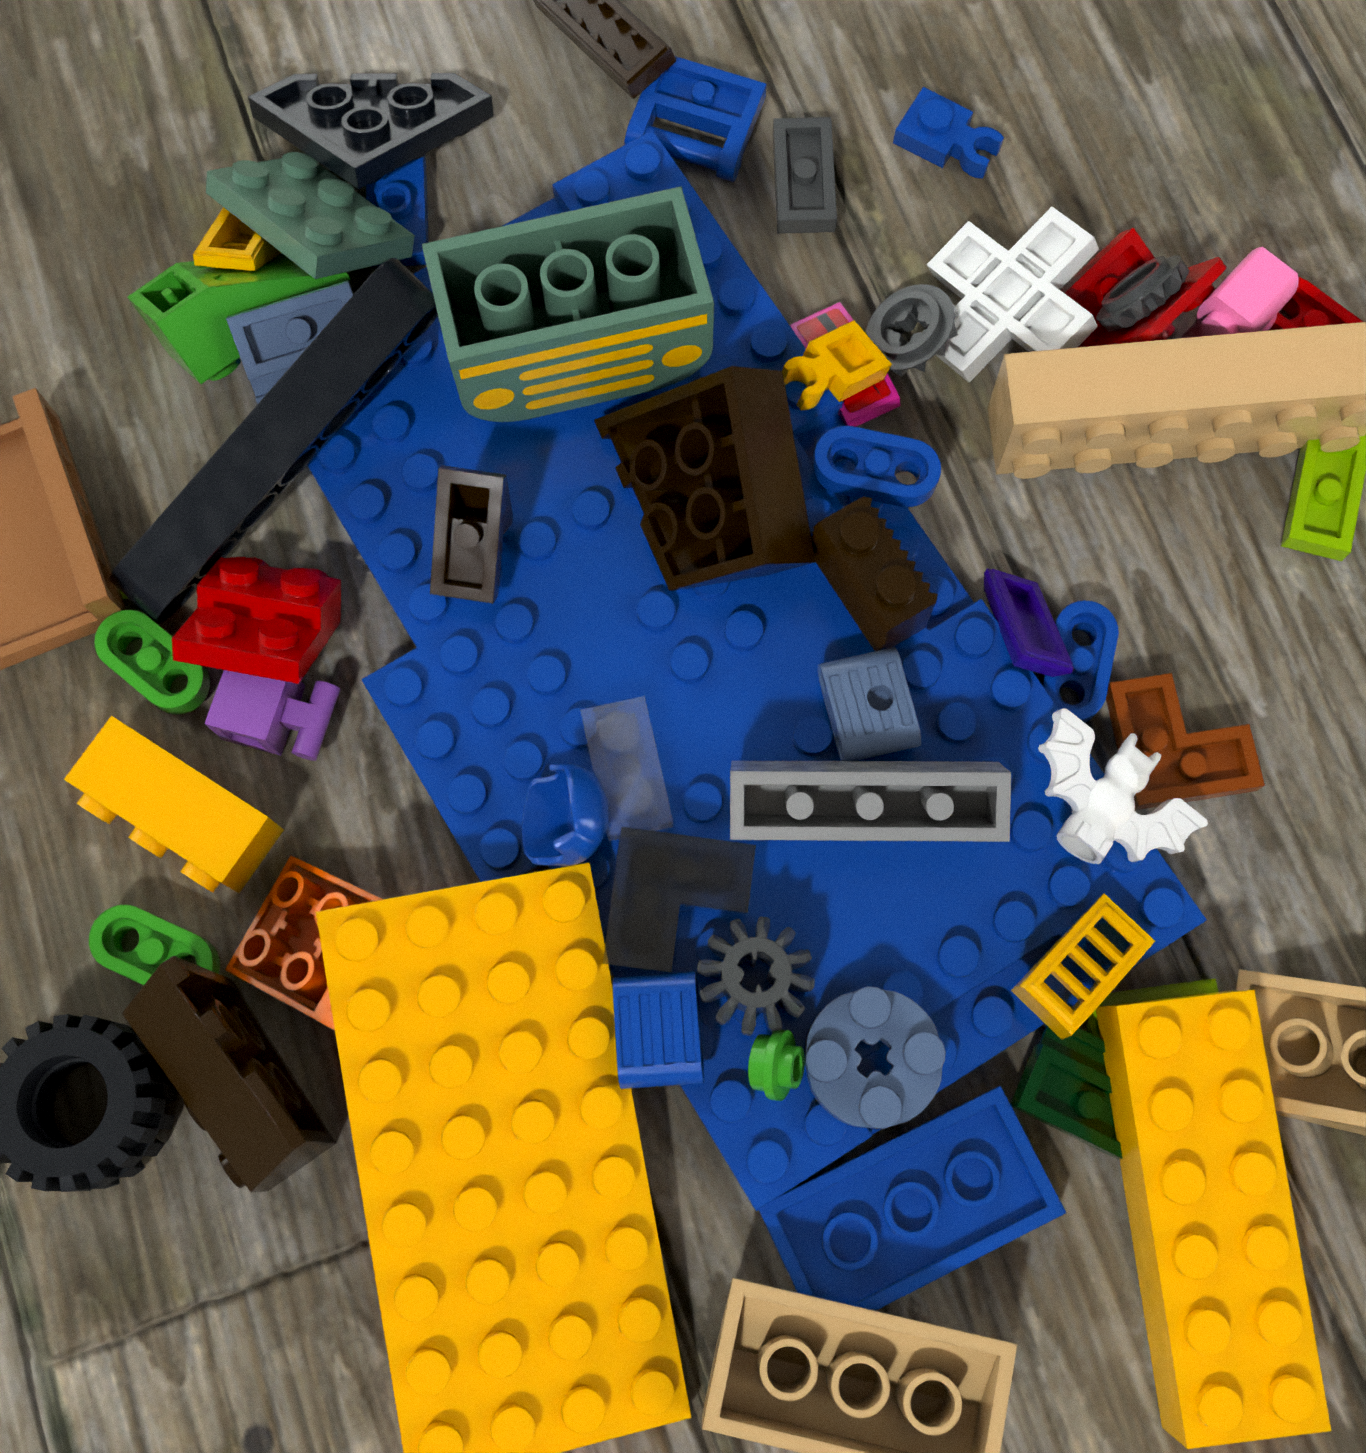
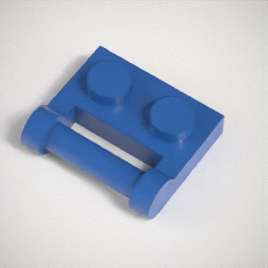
M675 56L676 62L642 91L628 124L624 145L653 130L671 157L716 170L718 178L734 182L741 167L743 154L765 101L767 84ZM658 117L727 139L722 148L653 127L655 118Z

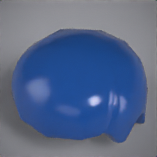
M550 764L549 770L557 773L549 777L535 778L528 787L522 821V840L525 855L532 864L577 865L592 856L600 846L609 825V801L600 778L595 773L577 764Z

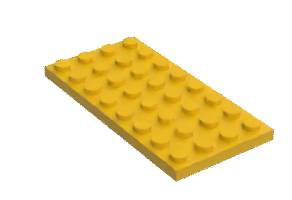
M590 862L317 911L316 919L403 1453H561L691 1418L631 1088L621 1089L618 1080L613 987Z

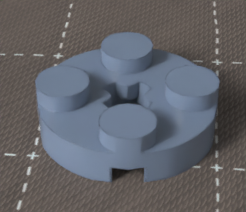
M868 986L837 997L818 1014L806 1036L804 1052L805 1069L812 1094L830 1115L853 1127L884 1129L910 1121L929 1105L941 1083L946 1051L943 1042L938 1036L935 1024L917 1003L898 992ZM880 1040L889 1048L885 1058L891 1065V1068L886 1075L875 1070L866 1077L857 1069L862 1058L855 1049L860 1041L873 1046Z

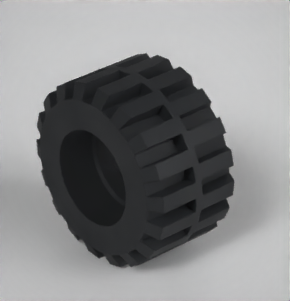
M71 1014L58 1015L53 1017V1024L37 1021L26 1027L28 1040L12 1037L1 1048L8 1058L4 1063H0V1163H11L5 1174L16 1182H32L31 1188L41 1191L75 1192L106 1189L120 1184V1177H134L145 1168L141 1159L144 1156H157L165 1143L157 1139L156 1136L160 1129H172L175 1115L165 1114L166 1101L177 1100V1090L174 1085L165 1084L163 1077L166 1074L132 1027L84 1014L83 1017ZM91 1063L104 1078L108 1094L107 1108L97 1129L87 1139L73 1145L63 1137L57 1128L53 1111L54 1100L63 1080L76 1068Z

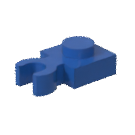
M923 87L897 126L893 143L941 168L945 166L951 156L959 160L961 168L968 175L983 179L990 160L979 155L976 151L985 150L997 156L1004 137L993 128L978 127L974 129L970 127L973 111Z

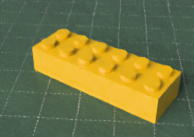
M1255 990L1221 991L1098 1006L1096 1014L1100 1039L1104 1040L1106 1051L1103 1055L1106 1074L1110 1077L1112 1093H1109L1116 1140L1120 1142L1123 1159H1120V1166L1162 1428L1186 1449L1331 1431Z

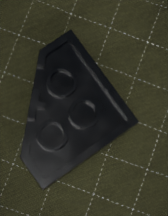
M351 73V84H319L317 74H293L248 96L253 118L358 189L377 182L387 173L412 160L423 157L428 151L456 136L466 134L471 128L494 116L492 96L455 73H431V83L399 84L397 73Z

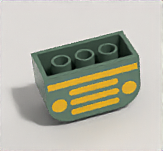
M682 186L422 244L446 352L458 394L465 411L478 419L492 422L522 421L658 390L691 376L708 361L712 354L714 300Z

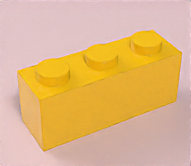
M113 716L108 719L64 778L65 781L83 792V795L77 802L79 806L109 825L119 815L135 826L128 838L159 858H162L166 851L170 849L186 859L187 862L180 872L214 893L220 883L240 893L284 831L283 828L268 816Z

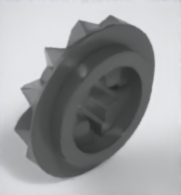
M1181 256L1156 257L1124 277L1103 298L1101 302L1103 307L1096 316L1097 321L1108 332H1116L1123 328H1131L1138 320L1144 317L1148 318L1152 311L1164 305L1171 295L1178 292L1182 283L1185 282L1189 269Z
M926 284L912 285L893 293L878 306L869 320L866 334L891 362L892 366L889 370H892L901 377L910 368H916L925 372L926 361L934 355L945 356L944 345L946 341L958 335L954 320L959 313L949 296L940 288ZM920 322L925 330L914 333L910 342H907L902 336L903 333L913 331L916 323Z

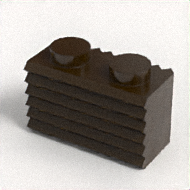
M863 496L819 521L813 527L814 531L811 538L816 564L874 651L892 648L923 630L936 604L938 594L929 592L930 583L921 581L923 572L914 571L916 562L907 560L908 551L899 549L901 540L893 539L894 530L885 528L887 519L879 518V509L870 507L872 498Z

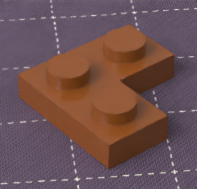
M1172 673L1109 683L1106 702L1117 749L1119 750L1124 740L1131 733H1135L1137 735L1135 747L1147 757L1156 752L1161 754L1160 761L1149 775L1147 785L1134 796L1135 810L1158 807L1162 802L1173 798H1180L1184 802L1255 792L1265 786L1250 724L1186 733Z

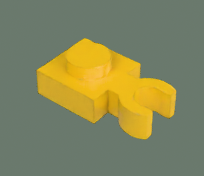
M853 320L810 341L803 356L789 359L785 363L782 372L785 385L792 381H799L807 386L796 405L800 410H809L819 403L822 395L828 389L841 402L884 380L892 364L856 321Z

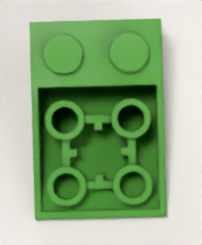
M282 253L256 271L195 266L194 261L174 264L127 296V298L170 357L198 383L203 384L208 379L216 381L226 377L241 362L226 320L228 316L348 281L350 277L347 272L314 279Z

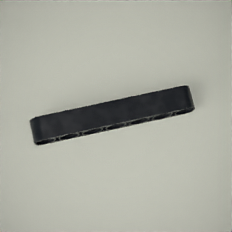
M391 258L379 266L112 571L109 581L157 624L164 622L176 613L195 593L197 584L221 557L226 558L434 323L438 313L433 293L397 258Z

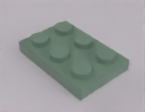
M289 152L284 154L282 158L261 162L241 160L233 163L232 167L207 171L206 194L314 279L383 264L391 258L400 260L412 257L414 234L392 219L390 213L377 208L354 191V187L351 184L338 179L308 154Z

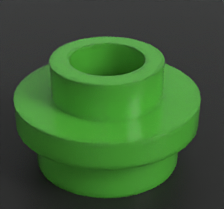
M781 1029L774 1031L772 1035L759 1034L751 1048L748 1064L750 1086L753 1090L764 1091L765 1096L769 1100H784L790 1088L797 1089L803 1077L805 1066L804 1050L801 1046H796L795 1038L791 1031Z

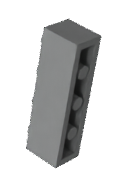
M731 761L730 840L1010 842L1011 772L1000 762Z

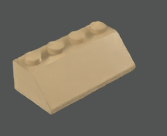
M732 1277L702 1412V1429L799 1453H1000L1017 1344Z

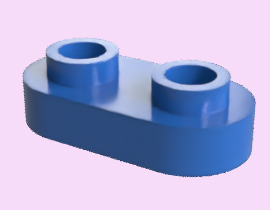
M838 426L825 432L818 440L813 459V471L819 483L831 492L856 498L869 497L872 498V501L899 507H914L926 502L935 492L941 475V462L934 449L923 441L854 426ZM839 459H847L854 464L855 468L852 471L843 472L838 470L833 463ZM899 472H909L915 476L917 482L910 485L902 484L895 475Z
M1084 600L1066 606L1055 620L1057 629L1073 663L1074 670L1071 674L1055 677L1041 674L1040 683L1059 710L1066 708L1086 723L1096 715L1106 700L1119 630L1115 617L1106 607L1097 602ZM1081 630L1087 633L1090 637L1091 645H1078L1072 638V631ZM1065 687L1073 689L1079 696V703L1071 705L1064 702L1060 697V689Z

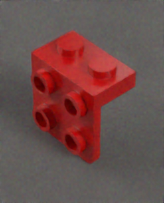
M1134 228L1119 233L1061 289L1063 293L1090 312L1098 326L1078 347L1168 339L1175 331L1172 322L1183 311L1189 312L1195 309L1216 289L1212 283L1226 270V265L1220 257H1216L1188 267L1189 273L1185 282L1182 283L1180 290L1171 295L1164 305L1152 311L1148 318L1144 317L1138 320L1131 328L1108 332L1096 319L1098 312L1103 307L1101 304L1103 298L1124 277L1155 258Z

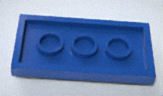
M997 1086L785 1192L758 1210L796 1292L875 1311L1066 1214L1001 1086Z

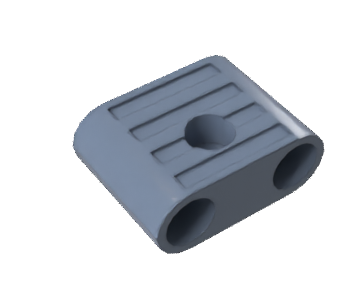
M895 647L818 664L819 682L841 761H858L921 746L919 723L901 659Z

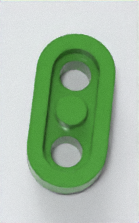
M121 610L108 616L98 627L94 641L98 657L158 709L168 714L178 715L191 712L203 703L210 689V676L205 666L173 661L172 636L147 615L136 610ZM136 639H142L141 649L136 654L126 655V648L129 643ZM187 676V686L181 692L171 693L172 682L178 677Z
M117 905L105 910L94 921L89 933L90 951L99 964L142 985H145L161 963L172 956L181 959L194 956L198 966L218 974L220 972L218 952L208 940L132 905ZM137 930L139 934L138 945L132 951L125 952L122 948L123 937L129 931Z

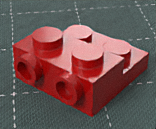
M221 557L197 584V609L172 637L173 661L299 684L341 623V579L331 578L325 572L316 568H292L287 570L271 567L265 561L256 557Z

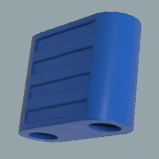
M696 971L614 977L613 1005L620 1088L630 1089L704 1083V1058Z

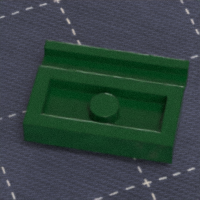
M1044 1024L1043 1026L1046 1028L1039 1044L1034 1046L1010 1105L1113 1158L1123 1159L1121 1145L1116 1140L1109 1096V1093H1112L1110 1077L1106 1074L1103 1055L1106 1052L1104 1040L1080 1028L1072 1036L1060 1039Z

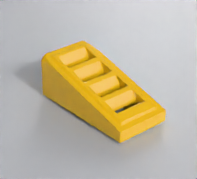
M223 207L194 251L193 259L195 266L256 271L281 254V252Z
M1104 893L1011 991L1060 1039L1070 1037L1097 1009L1153 945L1155 940ZM1101 917L1131 944L1123 953L1094 927ZM1083 937L1088 939L1113 963L1106 971L1077 945ZM1067 955L1095 981L1089 989L1061 964ZM1050 974L1078 999L1072 1008L1044 982Z

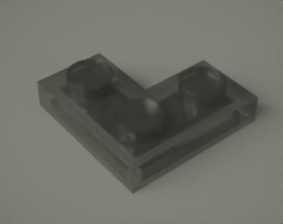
M621 827L602 964L671 973L680 905L742 914L748 913L756 845Z

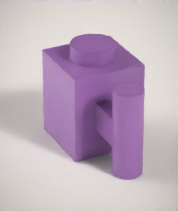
M223 670L204 724L224 741L280 756L283 753L290 729L299 731L291 753L307 760L316 761L340 688L328 682L316 681L309 703L300 701L305 689V685L302 682L296 684Z

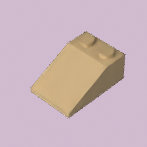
M1239 969L1236 990H1255L1276 1115L1366 1136V988Z

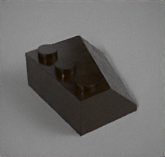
M730 366L594 420L602 439H611L621 463L615 469L623 487L633 488L644 515L640 526L669 591L767 576L815 563L782 371Z
M172 956L161 963L122 1014L182 1096L185 1107L193 1120L202 1130L208 1132L221 1150L218 1158L230 1180L238 1188H243L246 1185L250 1192L269 1191L331 1148L336 1142L235 982L228 977L176 956Z

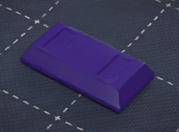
M987 568L984 572V592L993 615L999 623V629L1013 665L1051 677L1071 674L1074 670L1073 663L1038 583L996 569Z

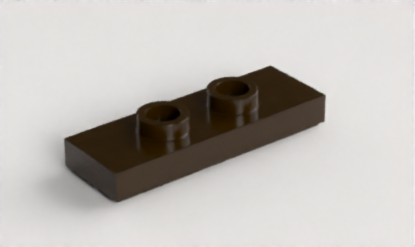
M533 0L536 7L632 99H635L676 62L671 47L619 0Z

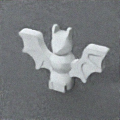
M1066 708L1052 714L1053 730L1048 740L1039 745L1038 749L1041 753H1044L1051 767V781L1049 787L1045 790V795L1064 799L1072 809V814L1056 835L1060 845L1069 853L1085 862L1100 864L1113 845V841H1116L1127 851L1128 860L1135 862L1143 860L1145 855L1153 849H1162L1169 854L1183 852L1185 850L1184 843L1188 836L1195 830L1207 826V820L1180 798H1173L1162 802L1147 815H1140L1134 811L1135 794L1145 788L1149 781V775L1161 759V754L1158 752L1147 757L1136 748L1137 735L1135 733H1131L1124 740L1117 754L1108 760L1105 766L1104 777L1094 780L1090 771V752L1095 740L1093 729Z

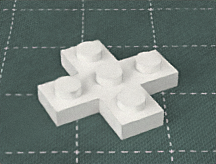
M1051 206L1008 251L968 221L927 263L932 275L962 299L955 306L959 313L954 320L958 335L946 341L944 345L945 356H936L967 382H970L1011 339L1028 352L1077 348L1098 326L1090 312L1060 289L1099 250L1094 236Z

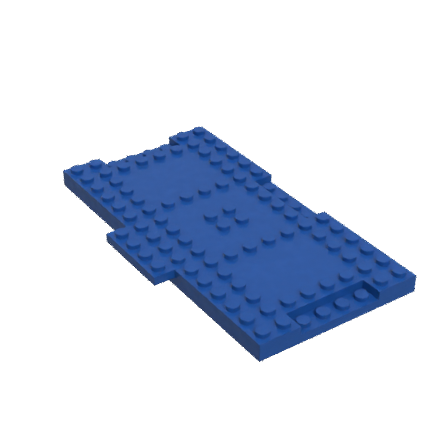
M652 130L552 184L553 199L505 225L682 186L714 300L713 351L708 361L698 371L673 385L650 392L522 421H486L470 415L462 406L449 364L439 317H437L429 329L312 459L307 467L416 647L361 680L480 882L538 872L548 866L532 864L525 855L522 840V821L525 800L531 781L535 778L549 777L557 773L549 770L550 764H577L595 773L600 778L609 801V825L595 853L579 864L590 862L609 969L614 977L696 971L700 1002L704 1083L680 1085L752 1207L755 1211H758L868 1140L881 1129L853 1127L830 1115L812 1094L805 1066L799 1087L797 1089L790 1088L788 1095L782 1101L769 1100L765 1096L764 1091L751 1088L748 1078V1064L752 1045L759 1034L772 1035L766 1026L763 1013L756 1014L754 1032L751 1036H746L741 1033V1024L745 1012L736 1009L730 1021L725 1025H720L716 1021V1015L719 1009L728 1001L724 996L713 1002L706 1003L702 1002L700 998V990L707 985L721 981V979L698 974V962L707 959L723 962L708 947V939L712 935L722 937L731 946H734L735 943L730 933L731 921L740 919L745 926L748 938L755 937L758 918L761 916L768 917L770 919V928L767 939L775 942L781 931L786 927H790L796 934L791 944L784 950L786 954L789 955L804 949L810 951L812 956L810 962L803 967L792 970V973L807 975L815 980L813 990L810 992L787 990L801 1001L805 1008L803 1013L799 1017L789 1015L779 1005L776 1006L782 1021V1030L791 1031L794 1035L796 1046H801L804 1052L806 1036L815 1018L826 1005L843 994L870 986L898 992L917 1003L935 1024L938 1036L943 1042L946 1051L945 1062L942 1067V1079L936 1092L937 1094L1045 1024L1011 990L1102 894L1105 893L1155 940L1153 945L1132 968L1204 923L1207 919L1158 849L1149 851L1143 860L1130 862L1125 848L1120 843L1113 841V845L1100 864H1091L1075 857L1060 845L1056 835L1072 814V809L1064 799L1045 795V790L1049 787L1051 781V767L1044 753H1041L1038 749L1039 745L1045 743L1050 737L1054 724L1052 714L1058 711L1059 708L1033 671L1013 665L1002 638L999 623L982 599L975 603L973 602L908 507H899L875 501L871 502L870 507L878 508V517L887 519L885 528L894 530L893 539L901 540L899 549L908 551L907 560L916 562L914 571L923 572L921 581L930 583L929 592L938 595L926 627L894 646L901 659L919 723L921 746L858 761L1000 762L1011 772L1010 842L730 840L731 761H841L819 682L818 664L874 652V649L816 562L767 576L669 591L640 526L644 515L633 488H624L615 469L621 461L611 439H602L594 422L597 418L730 366L782 371L789 359L803 356L806 350ZM427 267L414 273L413 275L433 293ZM792 381L785 385L812 537L813 527L819 521L859 498L827 490L819 483L813 471V459L818 440L828 430L838 426H845L839 416V410L843 406V401L839 402L828 389L814 408L800 410L796 404L807 386L802 382ZM839 459L833 463L838 470L843 472H849L855 468L854 464L847 459ZM441 465L505 474L507 476L513 522L503 535L499 594L494 603L430 594L438 468ZM1090 754V771L1094 780L1103 778L1105 774ZM548 866L549 869H555V868L566 867V866ZM1103 917L1094 925L1122 953L1131 945ZM1085 937L1077 944L1105 971L1113 964ZM1068 955L1063 959L1061 964L1086 988L1089 989L1095 983ZM756 960L755 967L752 968L750 961H746L739 966L744 972L741 986L745 990L754 993L756 986L760 985L762 992H765L772 987L766 979L770 970L766 963ZM1052 974L1044 980L1070 1007L1078 1001ZM880 1040L873 1046L860 1041L855 1049L862 1058L860 1065L857 1067L858 1071L866 1077L875 1070L886 1075L891 1068V1065L885 1058L889 1048Z

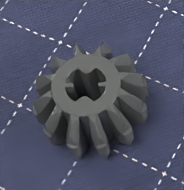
M763 916L758 918L755 937L748 938L745 926L740 919L730 922V933L735 943L734 946H731L722 937L712 935L708 939V947L723 962L708 959L700 960L697 966L698 974L721 979V981L707 985L700 990L702 1002H713L725 996L728 1001L719 1009L716 1021L720 1025H725L730 1021L736 1009L745 1012L741 1024V1033L746 1036L753 1034L756 1026V1014L763 1013L766 1026L771 1033L781 1030L782 1021L776 1009L777 1005L789 1015L799 1017L805 1008L801 1001L787 990L810 992L815 984V980L807 975L792 973V970L805 966L812 959L808 949L798 950L789 955L784 951L794 939L795 931L790 927H786L781 931L775 942L767 939L770 919ZM756 960H760L770 967L766 979L772 987L762 992L760 985H757L755 992L751 993L741 986L744 972L739 966L746 961H750V965L753 968L755 967Z

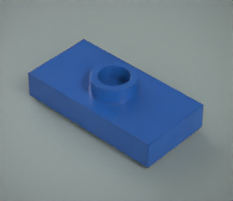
M423 156L387 173L377 182L366 185L367 200L377 208L390 213L392 219L415 235L412 257L399 260L404 266L426 265L422 244L429 242L427 171L426 160ZM382 264L371 266V268H378Z

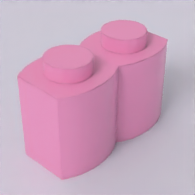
M1264 247L1252 250L1200 305L1196 322L1181 338L1268 331L1275 323L1277 313L1294 296L1298 287V273Z

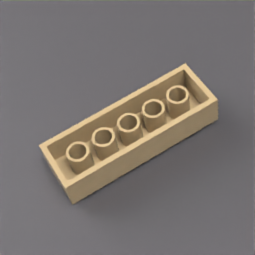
M1366 322L1004 354L987 408L996 475L1014 473V476L1017 478L1029 479L1043 476L1050 470L1075 468V471L1079 473H1095L1109 468L1112 464L1135 462L1141 468H1155L1166 465L1173 459L1197 457L1198 461L1203 463H1213L1226 460L1238 453L1259 452L1260 456L1271 458L1289 454L1297 448H1302L1308 440L1319 439L1320 448L1324 452H1338L1352 448L1360 442L1359 436L1366 435Z

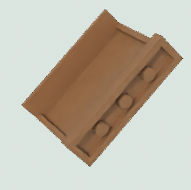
M36 387L12 396L19 418L0 425V670L96 633L100 624L108 616L115 612L126 610L120 590L109 581L113 570L60 417Z

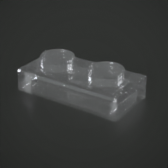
M645 696L581 709L593 771L600 778L609 801V825L606 830L608 840L612 841L673 827L672 814Z

